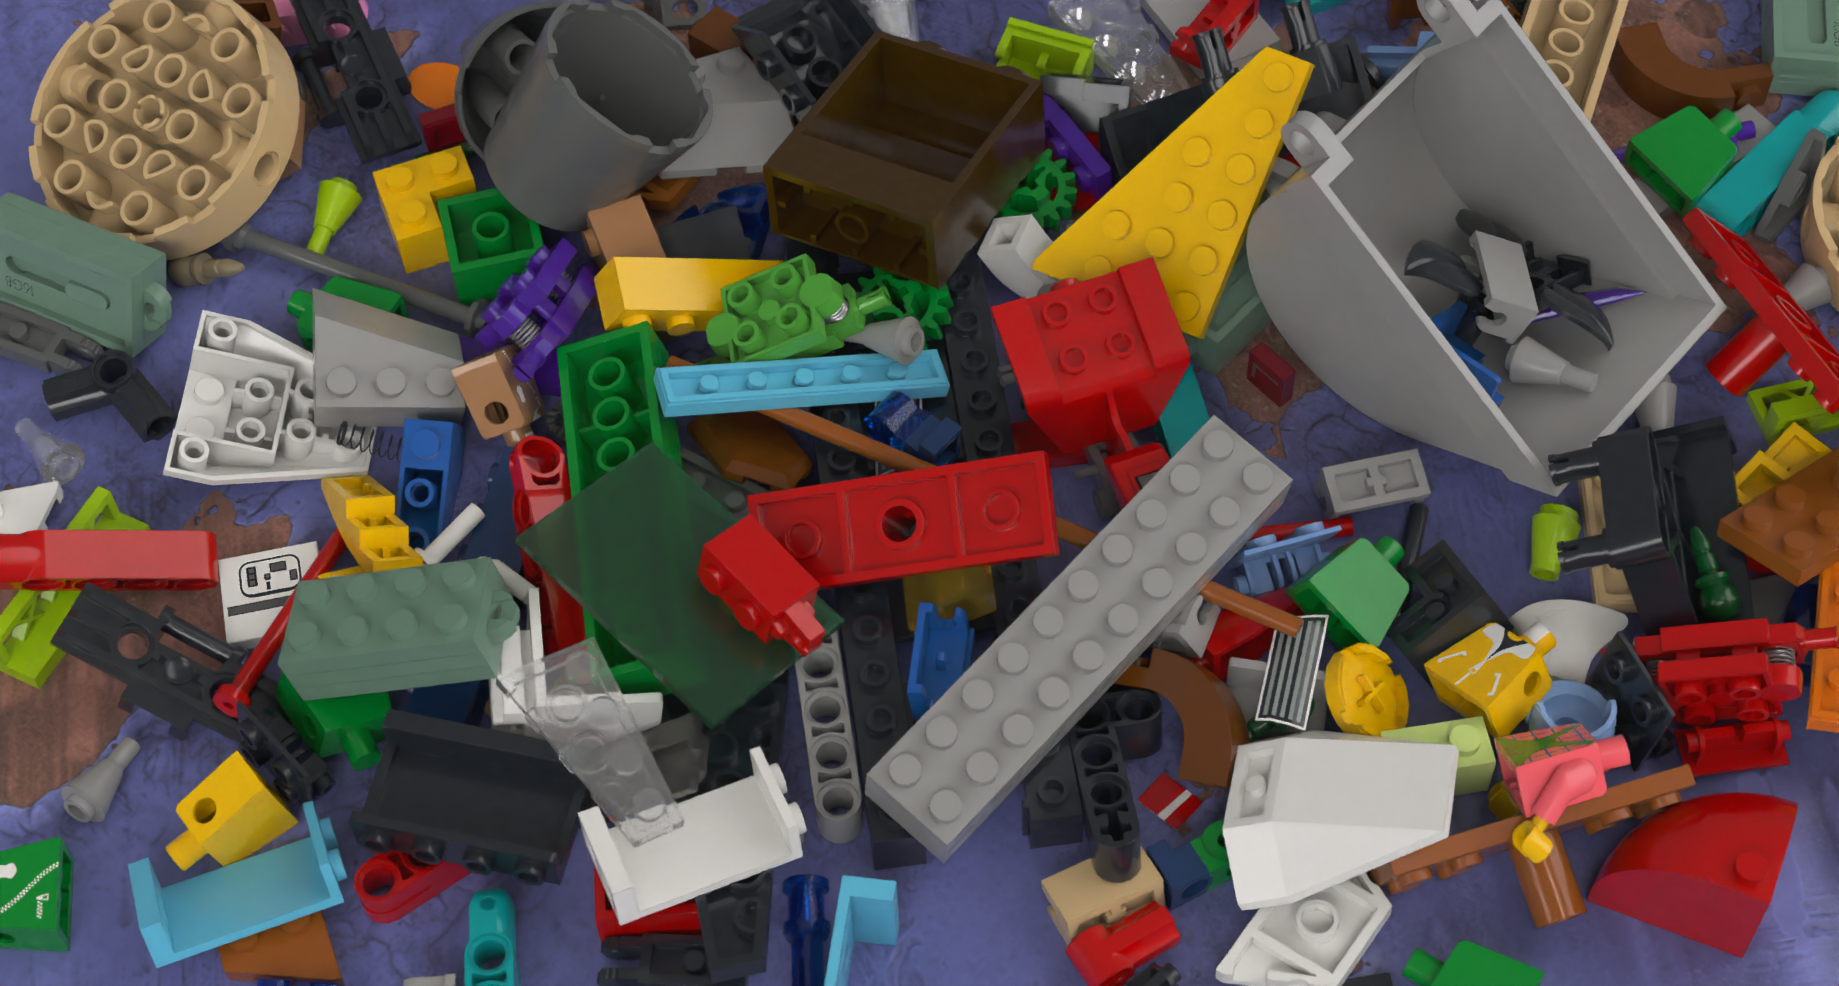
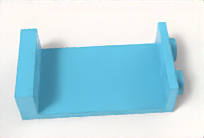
M313 801L303 803L310 837L161 888L149 857L128 864L139 929L156 968L343 903L344 899L339 881L347 879L348 876L341 854L337 848L339 844L330 818L327 817L320 820Z
M842 875L824 986L848 985L854 941L897 946L900 926L896 881Z

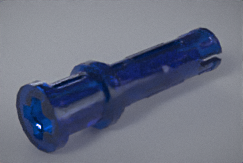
M797 874L784 879L782 882V892L788 898V920L783 924V935L791 943V986H824L825 983L823 942L828 939L831 933V924L825 919V895L830 891V882L821 875Z

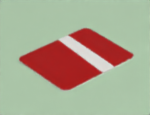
M1162 773L1138 798L1141 804L1176 830L1202 805L1201 800L1165 773Z

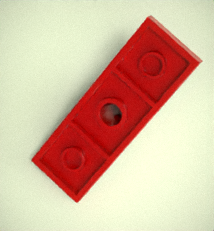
M1695 206L1682 219L1694 235L1689 239V242L1706 259H1714L1718 264L1713 268L1716 276L1733 290L1737 288L1757 313L1705 363L1707 369L1725 389L1740 398L1781 358L1789 353L1791 357L1786 361L1789 367L1805 382L1810 380L1817 387L1812 393L1813 397L1824 409L1834 415L1839 411V352L1748 241Z
M1044 450L747 495L749 515L751 514L820 584L818 590L1060 555L1048 453ZM916 523L915 531L909 537L910 529Z

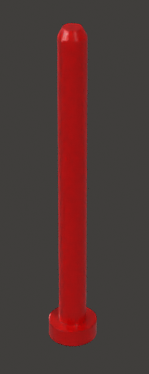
M338 528L331 534L301 581L319 579V575L331 572L347 548ZM296 588L231 684H222L214 694L213 702L223 713L238 718L236 703L240 700L248 709L250 708L251 699L248 696L283 644Z

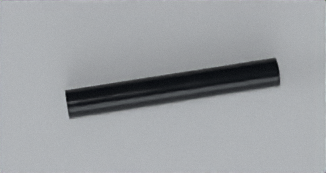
M1419 503L1411 504L1407 515L1401 544L1404 556L1397 563L1396 570L1408 582L1409 592L1394 619L1409 609L1414 583L1403 570L1420 556L1429 512L1427 506Z

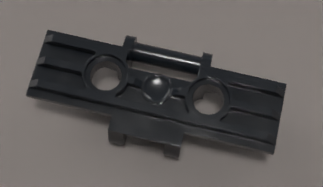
M289 0L310 46L298 51L292 57V63L295 69L303 74L319 111L317 120L320 126L330 129L345 125L362 164L422 145V139L402 98V95L411 93L412 85L386 28L382 27L372 30L358 0ZM336 23L344 24L350 28V32L342 38H333L325 33L330 25ZM332 66L336 73L341 72L348 90L340 92L341 97L336 98L335 102L320 68Z
M87 582L51 639L50 644L127 684L126 689L121 695L118 708L132 715L138 706L171 724L168 734L178 740H184L192 721L195 720L240 744L241 736L236 729V726L239 724L238 718L231 717L220 711L211 701L210 694L218 690L222 684H231L244 665L241 662L248 648L241 644L234 647L176 616V610L168 605L164 607L158 618H155ZM164 633L224 665L221 670L214 672L191 660L189 657L159 643ZM128 634H137L145 639V647L148 651L139 659L125 658L118 650L120 639ZM261 675L248 695L251 699L249 710L255 716L264 709H269L272 714L279 712L291 726L292 721L275 696L279 683Z

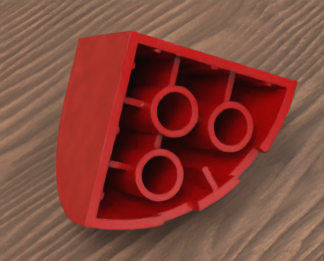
M1732 792L1698 796L1665 808L1641 822L1612 850L1599 870L1586 901L1743 958L1771 903L1794 827L1798 803L1765 794Z

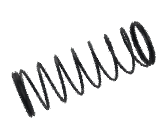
M347 421L342 422L337 434V445L340 446L342 444L343 447H346L349 443H351V448L354 450L360 444L361 452H365L369 447V452L371 455L375 454L378 450V454L380 456V445L384 436V432L381 433L379 445L374 453H371L370 446L375 430L373 429L370 436L369 444L364 451H362L361 441L365 432V426L362 429L359 443L355 448H353L352 437L356 429V424H354L350 440L344 446L343 441L346 436L348 423ZM392 434L390 436L388 448L385 454L380 457H384L387 453L388 459L392 460L397 455V461L400 463L401 461L398 460V451L402 443V437L399 440L397 452L395 453L394 457L391 459L389 458V448L393 440Z

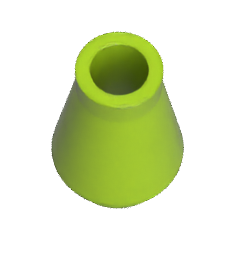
M1549 503L1541 505L1539 512L1532 516L1531 565L1529 574L1534 578L1543 581H1557L1559 579L1561 566L1557 553L1562 551H1558L1557 542L1575 540L1581 531V526L1578 523L1579 515L1575 510L1564 505Z

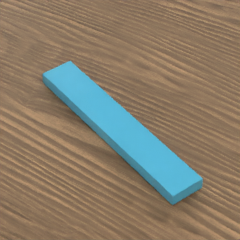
M937 349L922 350L909 365H902L880 353L656 368L653 379L664 417L946 397L950 387Z

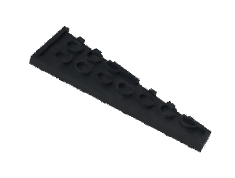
M735 620L703 626L710 683L662 696L663 709L660 728L676 804L753 776L750 749L760 746L768 764L777 763L782 771L791 645L783 638L780 640L774 638L765 644L753 631L746 630ZM774 868L695 897L712 983L766 972Z

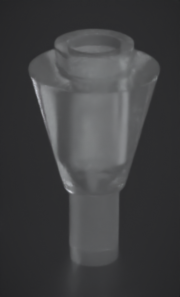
M23 418L18 421L15 431L28 444L41 476L46 483L58 481L60 485H64L78 476L85 463V454L81 447L42 431L29 418Z

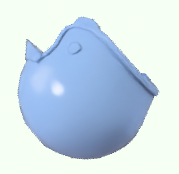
M1554 680L1549 692L1532 706L1531 711L1525 718V724H1528L1529 732L1573 723L1582 724L1595 740L1613 737L1615 734L1617 704L1615 699L1608 701L1604 699L1600 692L1589 685L1574 680Z

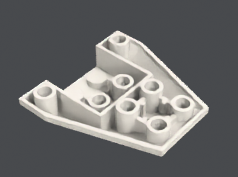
M202 310L192 351L189 373L176 426L173 429L163 475L207 485L360 476L368 474L371 454L369 447L365 452H361L360 444L354 450L351 448V443L346 447H343L342 444L340 446L337 445L336 440L340 427H314L313 353L250 320ZM347 427L346 436L343 441L344 446L351 438L353 427ZM356 427L352 437L353 448L360 441L363 427ZM365 427L361 441L362 451L367 448L372 430L374 429L375 432L370 446L372 453L377 427Z
M1322 730L1281 735L1239 745L1224 818L1223 834L1237 904L1240 909L1244 911L1294 903L1448 838L1459 757L1457 747L1450 744Z

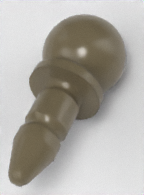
M195 253L187 257L170 260L168 265L169 277L180 287H192L197 284L208 285L214 278L232 277L245 270V265L230 258L213 259L208 253Z

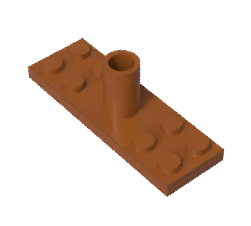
M1839 447L1720 519L1717 536L1797 587L1838 562Z
M1689 764L1607 788V793L1603 796L1567 806L1556 825L1554 826L1549 823L1543 831L1553 842V848L1549 855L1540 863H1533L1513 844L1512 833L1514 829L1521 823L1529 820L1532 821L1534 816L1526 818L1521 814L1451 835L1441 841L1367 871V876L1380 889L1387 887L1390 896L1420 887V883L1433 878L1432 873L1437 872L1440 881L1467 873L1471 867L1483 863L1482 858L1508 850L1535 928L1547 927L1588 912L1560 834L1584 827L1587 836L1612 829L1618 826L1617 823L1632 818L1633 815L1636 821L1649 818L1665 808L1683 802L1680 793L1694 786L1696 782Z

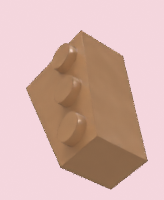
M640 194L587 212V230L581 231L587 252L594 259L599 272L613 257L666 258ZM655 331L663 344L691 335V332L673 336L669 335L667 331Z

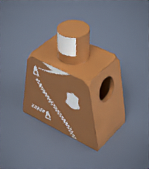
M515 343L475 357L451 369L481 436L487 440L503 434L506 445L514 447L524 437L534 435L530 423L545 414V408L535 378H531L529 382H522L514 375L515 365L510 361L519 347Z

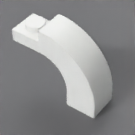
M1032 214L993 219L977 254L989 270L1005 286L1020 297L1028 299L1036 296L1042 286L1060 281L1031 268L1034 260L1053 243Z

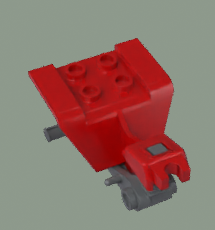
M1153 257L1119 267L1115 272L1080 282L1078 278H1066L1042 286L1034 297L1028 299L1022 297L990 308L1010 363L996 367L997 376L1001 378L999 381L1001 386L1004 387L1017 382L1028 416L1064 454L1083 448L1089 466L1075 470L1073 477L1081 479L1093 475L1098 488L1093 490V500L1097 512L1102 519L1110 517L1113 520L1170 461L1163 444L1153 442L1140 447L1132 432L1156 425L1190 364L1187 344ZM1106 450H1107L1110 457H1108L1107 452L1102 453V454H1101L1100 452H1103V451H1106Z

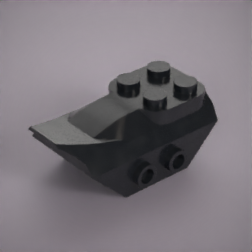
M772 0L739 16V23L730 27L753 57L760 76L766 81L770 80L780 93L781 102L786 111L793 115L795 126L798 125L877 30H880L875 23V18L870 8L865 4H861L858 0Z

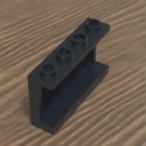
M388 709L382 725L387 744L362 812L353 811L349 819V825L357 844H360L368 851L378 854H387L390 850L410 854L416 860L426 864L436 865L441 861L459 864L466 870L479 875H489L492 871L513 875L515 879L528 885L539 886L544 882L561 885L580 826L578 813L585 810L596 776L591 749Z

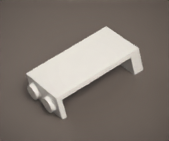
M760 746L750 749L753 776L608 829L599 806L578 813L586 847L620 926L803 857L800 835L806 833L807 828L802 812L796 802L787 803L783 795L787 793V786L782 771L777 763L768 764Z

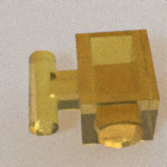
M991 565L923 575V577L920 575L902 578L908 628L911 631L916 630L919 602L934 603L938 609V616L944 619H954L956 607L966 611L968 621L997 610Z

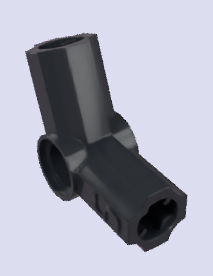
M107 350L101 353L91 366L43 380L44 398L56 422L112 405L142 441L146 443L150 440L159 441L171 432L172 426L178 418L176 413L139 371L131 357L121 350ZM125 376L121 381L113 383L117 378Z

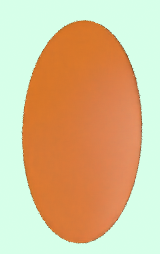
M431 62L416 67L408 76L412 85L411 94L420 103L432 109L453 104L459 67L443 62Z

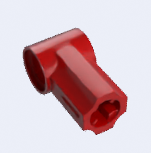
M1155 900L1108 928L1100 924L1086 929L1069 943L1065 953L1088 986H1123L1134 975L1135 969L1180 944L1181 935L1166 907L1158 904Z

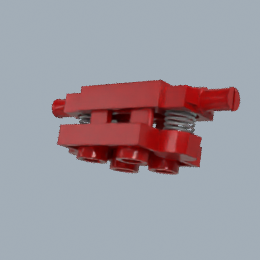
M1768 618L1663 627L1660 628V635L1635 637L1631 646L1675 712L1677 723H1686L1690 726L1699 725L1701 727L1711 725L1716 720L1738 718L1745 722H1760L1768 719L1771 715H1783V701L1794 700L1802 695L1803 674L1801 668L1795 664L1804 663V658L1808 653L1807 650L1839 649V633L1837 626L1805 629L1796 622L1770 625ZM1602 647V650H1601V655H1602V656H1603L1604 652H1605L1606 649H1607L1606 647Z

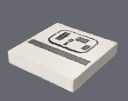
M317 541L218 560L227 643L234 647L241 644L248 649L257 646L296 588L298 581H301L319 554L320 550Z

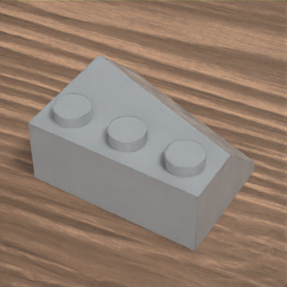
M740 47L695 59L700 66L695 73L702 88L710 89L713 101L712 121L708 131L701 140L658 174L661 179L713 176L717 174L719 168L744 167L745 173L763 172V165L793 130L789 113L781 102L780 94L769 81L764 80L760 76L754 63Z
M312 288L314 427H340L343 421H347V427H353L354 424H356V427H404L405 418L454 422L461 426L465 411V400L451 372V369L464 363L459 334Z

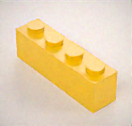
M613 257L594 277L604 330L614 331L648 320L654 331H667L669 335L673 336L688 334L692 331H706L708 322L714 316L724 312L720 288L781 264L783 260Z

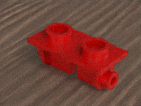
M1770 716L1768 719L1760 722L1741 721L1701 727L1697 725L1691 728L1674 730L1683 765L1689 764L1693 777L1787 766L1790 764L1783 742L1791 739L1790 725L1787 720L1779 721L1777 716Z

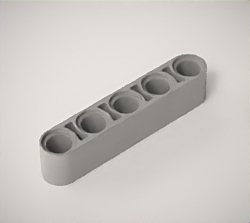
M815 599L813 605L815 610L814 617L825 629V636L821 641L822 644L806 657H803L794 648L793 654L817 827L820 834L826 840L832 843L843 844L855 839L863 828L862 797L835 614L826 602ZM816 672L829 673V675L823 678L811 677ZM823 716H832L836 718L834 721L829 723H820L816 721L818 718ZM829 761L843 763V765L835 769L822 767L823 764ZM838 806L850 809L849 812L840 816L828 813L832 808Z

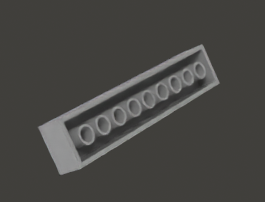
M1213 415L867 773L865 794L944 864L1284 503L1293 479L1223 421Z

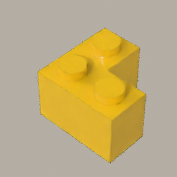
M461 145L372 172L380 203L406 274L449 261L437 200L477 192L473 175Z

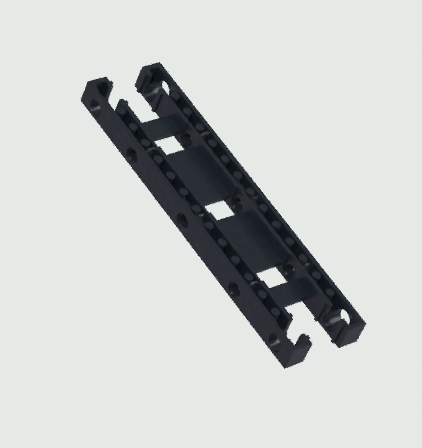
M783 236L787 261L806 253L815 263L816 274H828L841 285L849 283L856 292L863 291L858 282L860 277L869 280L875 277L873 270L838 274L839 259L837 254ZM977 243L965 253L959 266L946 282L954 305L948 309L952 319L951 324H939V327L943 326V339L926 341L928 350L937 349L950 387L946 397L922 398V423L930 415H933L940 421L948 417L962 427L960 455L952 464L1016 454L1004 387L1001 386L999 382L1001 378H998L996 371L999 361L980 259L977 254ZM898 303L894 304L896 308H900V310H905L901 309ZM844 341V347L819 357L872 353L868 349L850 351L849 342ZM875 402L808 407V412L875 440ZM812 435L819 484L870 477L869 475L876 474L875 461ZM916 523L911 527L909 537L914 533ZM1036 559L834 588L874 870L927 863V848L865 794L867 773L917 722V720L912 718L907 696L908 682L901 683L896 644L914 641L919 602L934 603L938 609V616L944 619H954L956 607L964 609L968 616L970 628H975L976 633L992 631L995 642L1042 593ZM1067 732L1019 783L1024 784L1025 800L1022 801L1021 829L1023 836L1028 835L1030 849L1082 842L1083 809Z

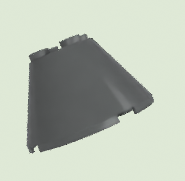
M537 1L506 10L484 20L463 41L460 47L462 59L455 85V113L467 143L484 161L486 138L548 18L564 1Z

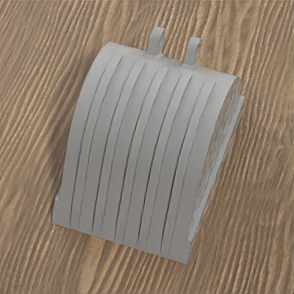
M1417 0L1420 13L1435 34L1348 120L1326 111L1318 112L1315 115L1304 110L1298 111L1282 126V140L1300 164V167L1279 157L1276 160L1263 192L1268 199L1257 208L1248 226L1246 247L1250 273L1267 313L1289 346L1320 380L1350 405L1378 423L1400 434L1501 469L1510 481L1557 497L1569 483L1557 487L1554 485L1549 471L1548 455L1592 447V442L1597 440V437L1614 434L1726 310L1727 306L1501 0H1479L1471 3L1470 0ZM1467 209L1484 216L1490 221L1507 227L1516 233L1523 242L1527 240L1532 241L1534 255L1537 258L1542 257V259L1553 261L1556 265V256L1562 254L1589 260L1592 285L1582 284L1573 288V290L1579 293L1615 287L1645 291L1646 293L1620 302L1600 306V309L1604 312L1610 323L1614 345L1610 351L1591 333L1563 316L1529 324L1516 340L1517 343H1520L1524 337L1530 336L1568 361L1571 366L1598 374V382L1592 393L1566 384L1545 385L1511 382L1509 371L1505 369V360L1512 344L1505 343L1502 337L1482 332L1472 347L1486 355L1482 365L1501 378V383L1496 392L1505 398L1498 408L1431 320V318L1453 305L1457 300L1459 292L1427 278L1404 275L1406 258L1414 244L1420 240H1429L1450 250L1460 258L1462 255H1469L1474 259H1478L1475 248L1470 246V237L1456 223V215L1459 210ZM1472 272L1477 278L1480 274Z

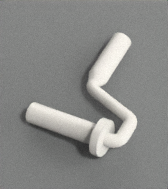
M470 503L424 551L416 547L414 550L423 557V565L440 563L485 517L482 510L475 504ZM492 559L512 595L524 604H527L528 588L537 587L500 560Z

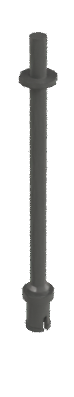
M249 220L219 242L223 244L224 249L233 253H239L241 250L249 248L332 278L338 276L397 292L403 296L404 303L463 323L465 336L471 339H476L475 336L485 323V320L480 315L489 305V301L484 298H479L471 306L254 231Z

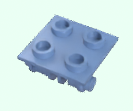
M1320 521L1294 529V534L1283 537V541L1277 542L1275 534H1271L1246 542V546L1236 553L1237 557L1225 565L1226 571L1238 568L1239 575L1233 577L1235 591L1246 594L1249 597H1255L1274 590V587L1275 589L1284 587V579L1278 561L1280 559L1289 585L1293 584L1298 580V577H1302L1330 554L1329 551L1322 553L1320 545L1342 530L1341 525L1325 529L1323 522Z

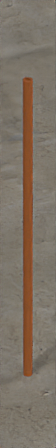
M672 355L665 367L695 366V364ZM800 408L756 411L899 472L936 467L934 464ZM1055 515L1058 539L1085 549L1099 534ZM1210 581L1197 594L1203 595V600L1294 638L1298 636L1304 619L1213 581Z

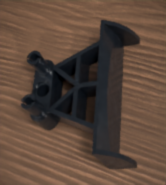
M1301 0L1280 7L1279 10L1282 13L1293 48L1288 51L1289 55L1315 65L1296 113L1306 110L1316 115L1318 112L1326 111L1348 120L1373 95L1355 35L1332 43H1326V39L1320 40L1309 4L1310 0ZM1221 26L1191 36L1205 78L1201 79L1202 84L1099 118L1100 154L1111 167L1114 186L1239 72L1238 67H1232L1221 32ZM1284 143L1278 156L1290 152Z
M1724 416L1652 431L1650 426L1597 437V440L1592 442V447L1548 455L1549 471L1556 487L1596 476L1600 477L1606 528H1603L1602 534L1557 542L1558 551H1562L1557 554L1563 573L1570 574L1573 571L1607 564L1612 569H1622L1646 636L1660 635V628L1755 619L1746 554L1717 536L1720 519L1740 508L1732 457L1733 454L1737 453V445ZM1693 526H1698L1709 539L1712 546L1711 552L1714 553L1719 566L1718 572L1729 571L1730 578L1728 583L1733 585L1740 595V607L1737 613L1726 621L1710 620L1703 615L1699 608L1698 597L1701 590L1695 588L1694 581L1702 576L1698 573L1694 561L1695 555L1692 554L1690 549V530Z

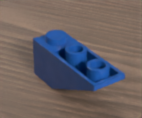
M405 418L395 515L409 526V546L413 550L418 547L424 551L451 524L462 476L466 428L454 422Z

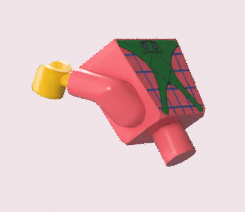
M1573 723L1494 738L1503 781L1495 784L1489 790V809L1500 821L1516 816L1520 810L1526 818L1534 816L1532 821H1525L1514 829L1512 841L1514 846L1526 858H1529L1533 863H1540L1549 855L1553 848V842L1543 833L1549 823L1555 826L1567 806L1600 797L1607 793L1604 772L1630 766V755L1623 735L1595 740L1582 724Z

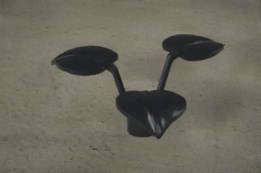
M1461 209L1457 213L1456 223L1468 237H1471L1475 230L1516 242L1522 245L1524 256H1527V247L1523 240L1507 227L1490 221L1484 216L1467 209ZM1420 240L1414 244L1406 258L1404 275L1427 278L1459 292L1456 302L1461 300L1468 305V308L1454 335L1473 346L1483 332L1477 326L1476 317L1486 316L1490 320H1495L1493 312L1486 308L1484 304V299L1487 295L1482 293V275H1479L1477 278L1471 271L1466 270V265L1460 257L1435 242ZM1554 283L1551 288L1540 285L1533 290L1536 299L1541 298L1552 310L1591 333L1607 347L1608 351L1611 350L1614 340L1610 323L1604 312L1593 301L1579 292L1558 283Z

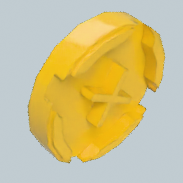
M1356 643L1334 653L1326 666L1324 687L1327 704L1335 722L1344 733L1379 737L1382 731L1405 728L1407 724L1409 700L1406 684L1401 674L1394 676L1392 669L1388 666V664L1393 663L1390 657L1372 644Z

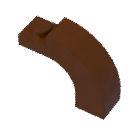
M1657 22L1620 28L1608 64L1616 82L1625 94L1646 111L1663 119L1687 106H1695L1710 120L1724 108L1737 110L1747 104H1750L1753 108L1764 105L1774 76L1768 62L1720 70H1708L1689 65L1676 57L1668 48Z
M1153 648L1151 660L1138 657L1112 686L1129 690L1145 689L1166 697L1178 711L1184 730V745L1178 779L1198 785L1230 790L1238 746L1250 743L1244 715L1232 692L1218 676L1204 666L1166 650Z

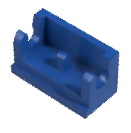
M919 602L907 687V696L913 720L918 721L972 665L976 632L975 628H970L967 613L960 607L955 608L954 619H944L938 616V609L934 603Z

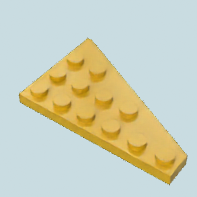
M1266 46L1034 260L1031 268L1058 280L1078 278L1080 282L1115 272L1119 267L1153 257L1181 331L1204 339L1247 234L1251 218L1258 207L1283 146L1282 126L1296 114L1315 65Z

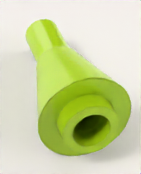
M339 177L320 181L313 225L314 231L306 249L324 255L331 237L336 235L362 203V197L356 192L357 187L353 183Z

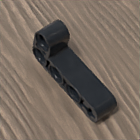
M1145 689L1104 693L1068 731L1083 809V825L1093 868L1099 877L1112 883H1122L1131 880L1141 869L1140 824L1124 761L1152 756L1162 746V702L1155 693Z

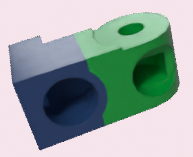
M1224 820L1211 823L1206 827L1203 836L1174 850L1170 848L1165 839L1146 848V854L1163 878L1165 904L1170 911L1232 879L1223 834Z

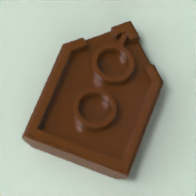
M759 412L697 416L687 425V433L727 480L743 484L747 477L758 483L771 485L770 492L796 488L797 482L800 479L807 478L814 470V462L777 420Z

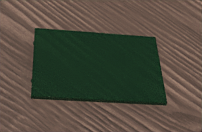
M650 442L631 457L621 462L614 469L516 537L517 545L710 729H713L739 707L744 706L749 699L803 658L783 638L780 640L774 638L765 644L753 631H748L740 625L734 611L718 595L711 594L704 587L697 574L704 544L738 521L653 442ZM817 595L813 605L815 610L814 617L825 629V636L821 641L823 642L840 629L845 620Z

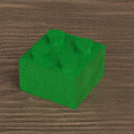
M498 188L437 200L458 299L462 304L470 305L479 298L486 300L495 299L498 296L495 294L505 280L514 272L519 276L527 269L524 266L526 262L543 246L539 224L517 210L501 194Z

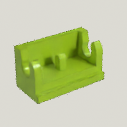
M1010 17L995 53V57L1000 59L996 66H1012L1022 70L1029 77L1039 80L1043 72L1091 76L1094 66L1095 40Z

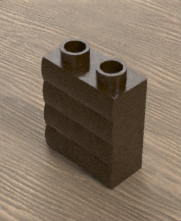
M877 30L763 165L772 232L939 289L952 276L965 253L981 238L993 216L1006 205L1019 182L1031 172L1046 147L1043 81L1029 77L1022 70L1012 66L997 67L948 52L942 46L931 41L921 40L916 42Z

